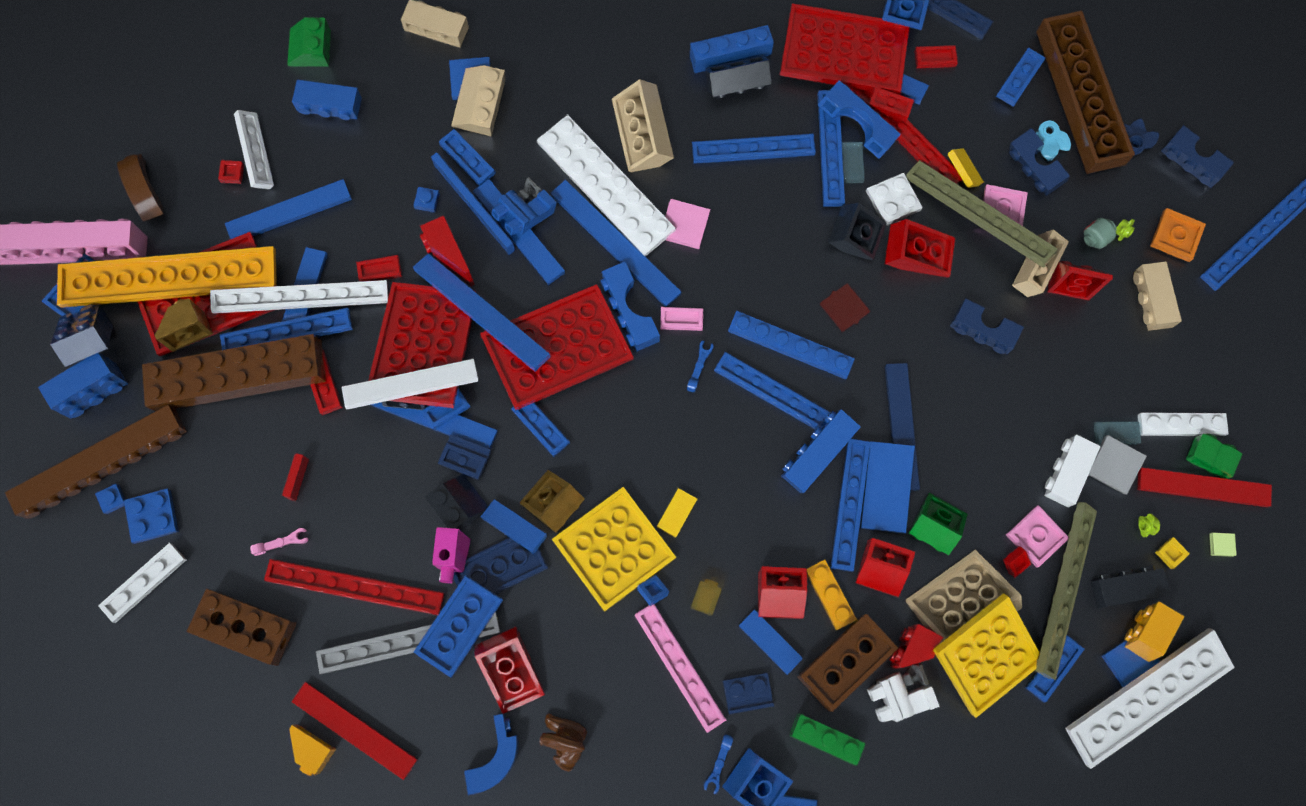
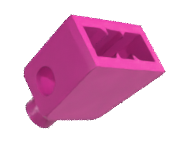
M436 528L433 565L441 570L439 582L453 583L454 572L462 573L464 571L471 539L459 529Z

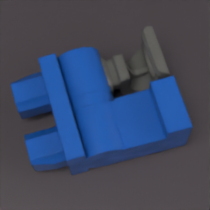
M528 177L524 189L520 190L519 193L510 190L505 195L499 197L498 204L492 209V216L497 221L504 217L508 220L505 223V229L510 235L517 232L524 234L527 232V229L534 227L554 214L557 202Z

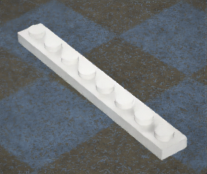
M387 280L210 290L211 312L230 313L387 303Z

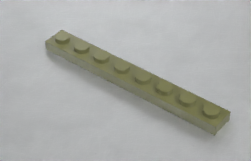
M920 160L906 174L907 180L1044 268L1057 253L1058 249Z
M1078 502L1073 515L1074 520L1068 535L1069 540L1063 555V564L1058 575V583L1053 595V603L1047 619V627L1042 639L1040 655L1036 663V672L1048 679L1056 680L1097 514V511L1085 502Z

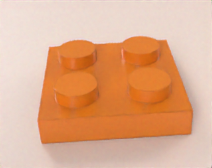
M1166 208L1162 213L1150 246L1190 262L1194 258L1206 224Z

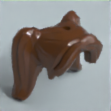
M547 714L545 716L546 726L556 732V734L543 733L540 737V745L556 749L557 755L553 757L555 763L562 770L570 772L585 749L583 740L586 738L587 730L577 722Z

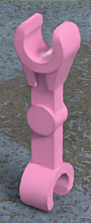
M299 528L286 537L277 538L267 543L254 544L250 547L251 553L258 556L266 553L268 550L281 548L284 545L304 544L308 542L309 538L299 540L298 535L301 532H306V529Z

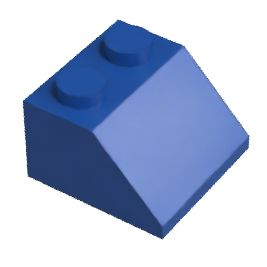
M886 0L882 20L921 30L929 0Z
M748 748L722 787L745 806H777L793 783V780Z

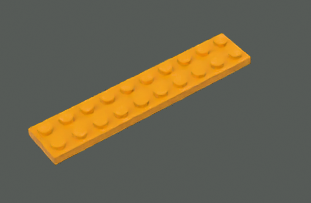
M271 246L58 264L57 305L63 308L90 304L98 305L210 295V290L276 287V249Z

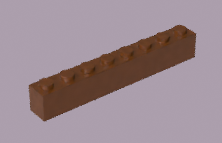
M167 405L6 491L5 494L16 516L26 519L34 518L40 514L41 510L58 505L61 502L60 500L67 496L70 497L80 493L82 488L99 483L101 478L108 474L111 475L119 472L122 469L121 467L128 463L138 462L141 460V456L160 450L162 445L167 442L180 439L187 430L176 409Z

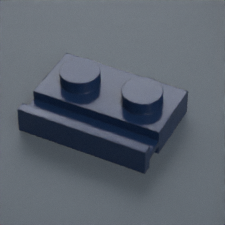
M450 434L438 464L479 480L492 451Z
M768 673L723 681L728 714L774 706Z

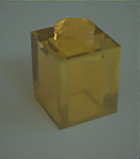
M705 579V582L700 581L691 609L712 616L721 592V588L717 587L718 583Z

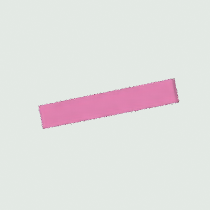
M655 604L647 606L636 613V619L705 731L708 733L725 722V717Z

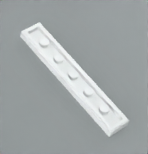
M474 359L343 386L342 392L347 410L478 382Z

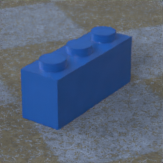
M297 80L292 103L298 112L305 115L313 113L319 114L322 117L334 116L343 120H357L362 97L358 88Z

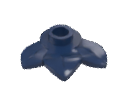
M1142 119L1134 121L1130 126L1124 124L1135 155L1140 154L1144 149L1152 148L1158 141L1159 133L1147 132Z

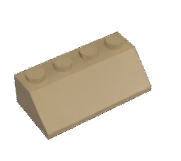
M639 79L612 98L628 172L660 167L674 158L657 85Z

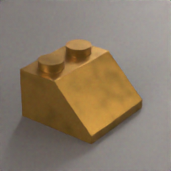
M188 298L178 300L174 305L167 308L155 337L160 343L174 352L212 335L213 332L204 311Z
M547 470L520 501V504L547 527L557 532L573 512L579 508L585 498L571 484Z

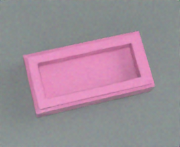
M661 307L660 329L702 331L703 308Z

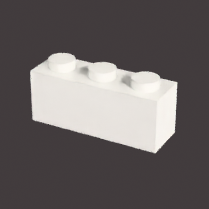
M1078 435L1066 439L1061 447L1063 451L1062 456L1054 463L1053 469L1055 472L1052 477L1048 478L1044 488L1047 490L1044 496L1066 507L1075 505L1100 446Z

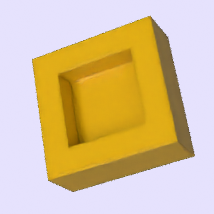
M1174 537L1170 538L1155 552L1170 569L1176 568L1190 554Z

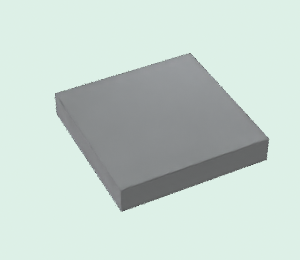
M1106 435L1088 475L1122 494H1127L1147 456Z

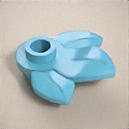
M1045 121L1039 126L1036 134L1044 143L1041 154L1048 162L1057 156L1059 149L1063 151L1070 150V138L1067 133L1059 130L1056 122ZM1047 127L1052 128V134L1046 132Z

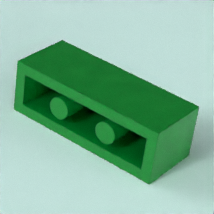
M797 714L789 736L856 766L866 744L801 714Z

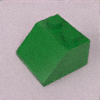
M303 18L290 28L288 66L329 67L331 29L326 18Z
M928 493L912 523L909 533L916 539L933 546L937 551L949 555L963 535L968 514Z

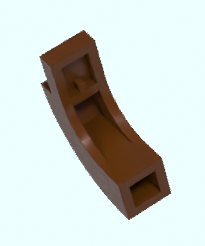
M142 154L129 155L117 162L118 171L125 190L142 221L144 222L163 214V205L148 179L145 159Z

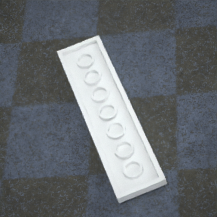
M569 115L565 116L537 139V143L645 257L676 231V228Z
M1208 628L1065 729L1085 765L1092 769L1235 667L1215 630Z

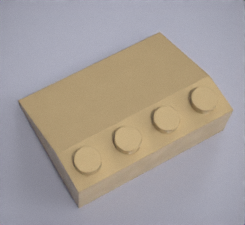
M976 550L906 599V603L923 626L943 637L941 643L1003 593L1009 596L1016 611L1022 608L1021 594Z

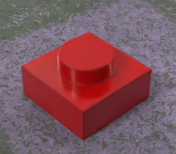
M221 160L218 180L221 183L242 184L244 170L242 161Z
M1020 546L1003 559L1009 574L1014 578L1031 565L1026 550Z

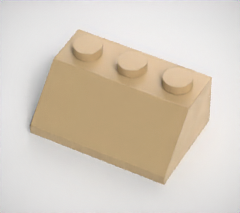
M485 65L466 68L452 127L492 136L506 80L504 70Z

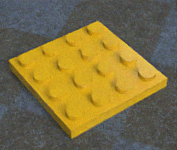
M624 487L552 539L604 612L636 589L639 584L648 580L676 559V556Z
M1004 593L933 649L970 714L975 718L1031 674L1037 667L1036 663L1040 655L1012 601Z

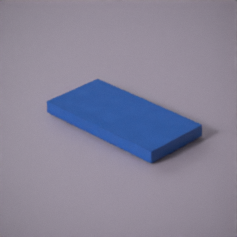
M870 442L862 529L906 534L915 446Z
M465 575L413 653L452 678L503 602V599Z

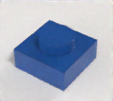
M418 187L414 208L435 212L440 194L439 191Z
M118 484L95 493L104 514H109L125 506L124 500L126 499Z
M657 575L639 584L637 588L649 606L654 605L669 594V590Z

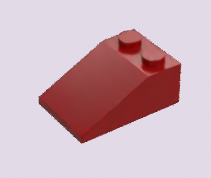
M441 216L420 225L423 233L419 235L427 253H433L434 258L468 285H475L445 217Z
M908 219L890 225L885 264L901 270L948 278L951 274L955 237Z
M1060 261L1049 280L1047 292L1090 300L1112 280L1113 275L1092 269L1091 266L1072 265L1068 261Z
M517 627L474 645L475 658L503 714L545 695Z

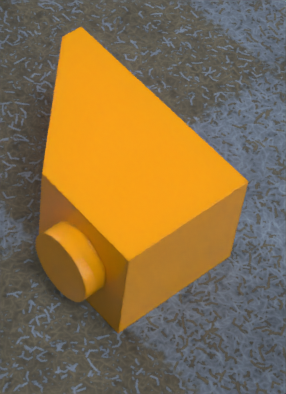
M292 725L289 730L295 763L300 765L299 769L309 776L321 774L336 748L300 725Z

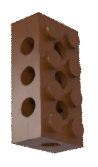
M206 589L186 632L266 664L278 666L297 623L217 591ZM222 615H224V620L220 624L219 619ZM244 622L245 628L240 632V626ZM265 630L266 637L261 641L260 635Z
M864 614L797 677L827 711L833 712L898 647L867 614ZM861 641H864L868 646L866 653H863L859 648ZM845 656L849 657L852 661L849 669L843 665ZM828 672H832L836 677L835 683L832 685L826 680Z

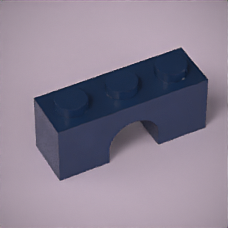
M1183 125L1161 152L1182 166L1185 171L1198 178L1201 183L1212 188L1234 162L1218 150L1210 157L1200 156L1195 150V144L1200 137Z
M1031 128L1011 142L1009 153L1015 161L1018 160L1021 163L1025 175L1033 178L1036 189L1040 193L1044 192L1047 196L1066 183L1070 175L1058 160L1047 166L1040 165L1035 160V155L1043 149L1044 143Z
M965 299L959 306L950 327L954 328L959 334L974 338V341L979 344L993 347V350L997 353L1008 355L1014 349L1024 327L1003 318L997 325V328H989L983 324L981 319L985 308Z

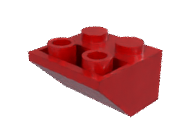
M875 538L869 539L866 543L855 583L899 597L910 573L915 552Z
M762 566L758 573V617L803 619L807 596V568Z
M920 624L909 626L908 629L904 628L899 637L901 641L900 646L889 658L891 661L889 667L898 669L934 658L935 653L933 649L941 644L943 637Z

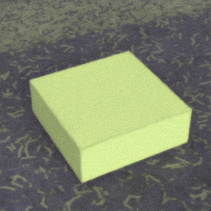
M1209 534L1211 556H1236L1235 534Z

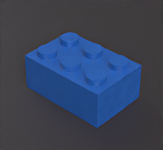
M99 352L85 358L38 388L50 409L71 419L79 417L89 407L100 404L110 394L118 393L128 382L117 364Z

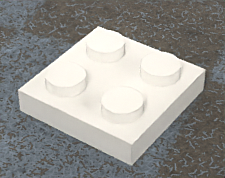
M904 173L871 186L866 190L879 218L885 221L886 225L915 214L922 209Z

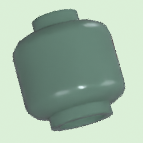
M1096 219L1084 229L1085 243L1089 247L1096 249L1105 247L1116 237L1117 229L1115 224L1110 219Z

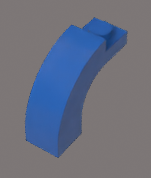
M505 714L494 716L498 747L494 758L485 766L464 771L468 795L486 791L497 785L508 775L516 761L519 739L518 735L509 737L508 732H512L510 718H506Z

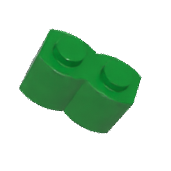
M1205 433L1195 437L1186 460L1220 478L1228 479L1233 477L1242 453L1235 446L1222 444L1217 440L1216 436Z

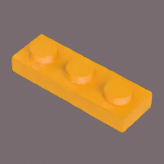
M826 560L807 568V576L835 630L856 621L857 619Z

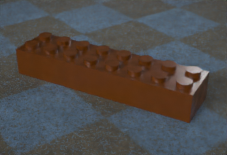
M1077 11L1045 18L1036 32L1086 173L1089 174L1126 165L1135 153L1083 12Z
M314 334L142 364L145 406L154 411L167 405L177 409L326 382L322 341Z

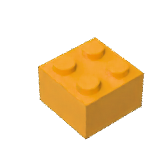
M1157 602L1152 606L1148 605L1145 610L1141 609L1134 619L1137 622L1134 629L1130 628L1126 633L1124 639L1128 642L1125 647L1148 662L1163 656L1184 616L1161 602Z

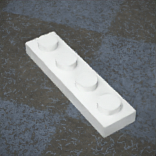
M237 110L234 116L250 185L254 188L271 189L274 184L257 113Z
M1226 413L1138 414L1139 436H1199L1205 433L1214 436H1226L1229 434Z
M169 543L98 606L112 622H118L187 559L172 543Z

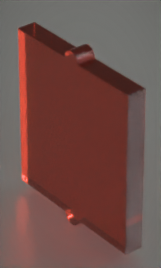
M848 284L836 292L832 291L831 295L820 303L842 332L853 324H858L860 319L870 313V310Z

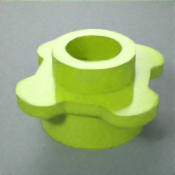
M1124 219L1117 226L1116 234L1119 236V241L1124 237H1130L1135 229L1133 227L1134 219L1130 221Z
M1153 514L1139 517V529L1142 537H1148L1149 534L1156 535L1159 532L1160 522Z

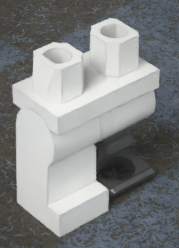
M922 664L910 665L903 675L900 672H895L876 680L877 684L867 689L872 701L881 698L884 701L885 706L875 709L878 720L881 722L890 720L898 722L925 710L940 707L933 688L927 686L929 682ZM913 683L924 685L909 692L906 689L907 686L913 685Z

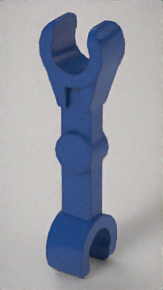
M704 340L699 345V358L687 385V390L690 392H695L704 362L713 351L712 343L709 350L703 349Z
M729 735L723 736L721 749L715 761L713 772L704 782L705 790L708 783L714 782L716 784L714 794L719 791L720 773L724 767L728 750H730L733 738Z

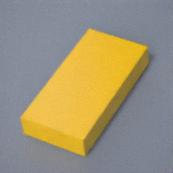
M964 148L953 149L948 153L950 160L968 188L977 187L984 183Z
M678 488L657 528L676 538L694 507L697 498Z

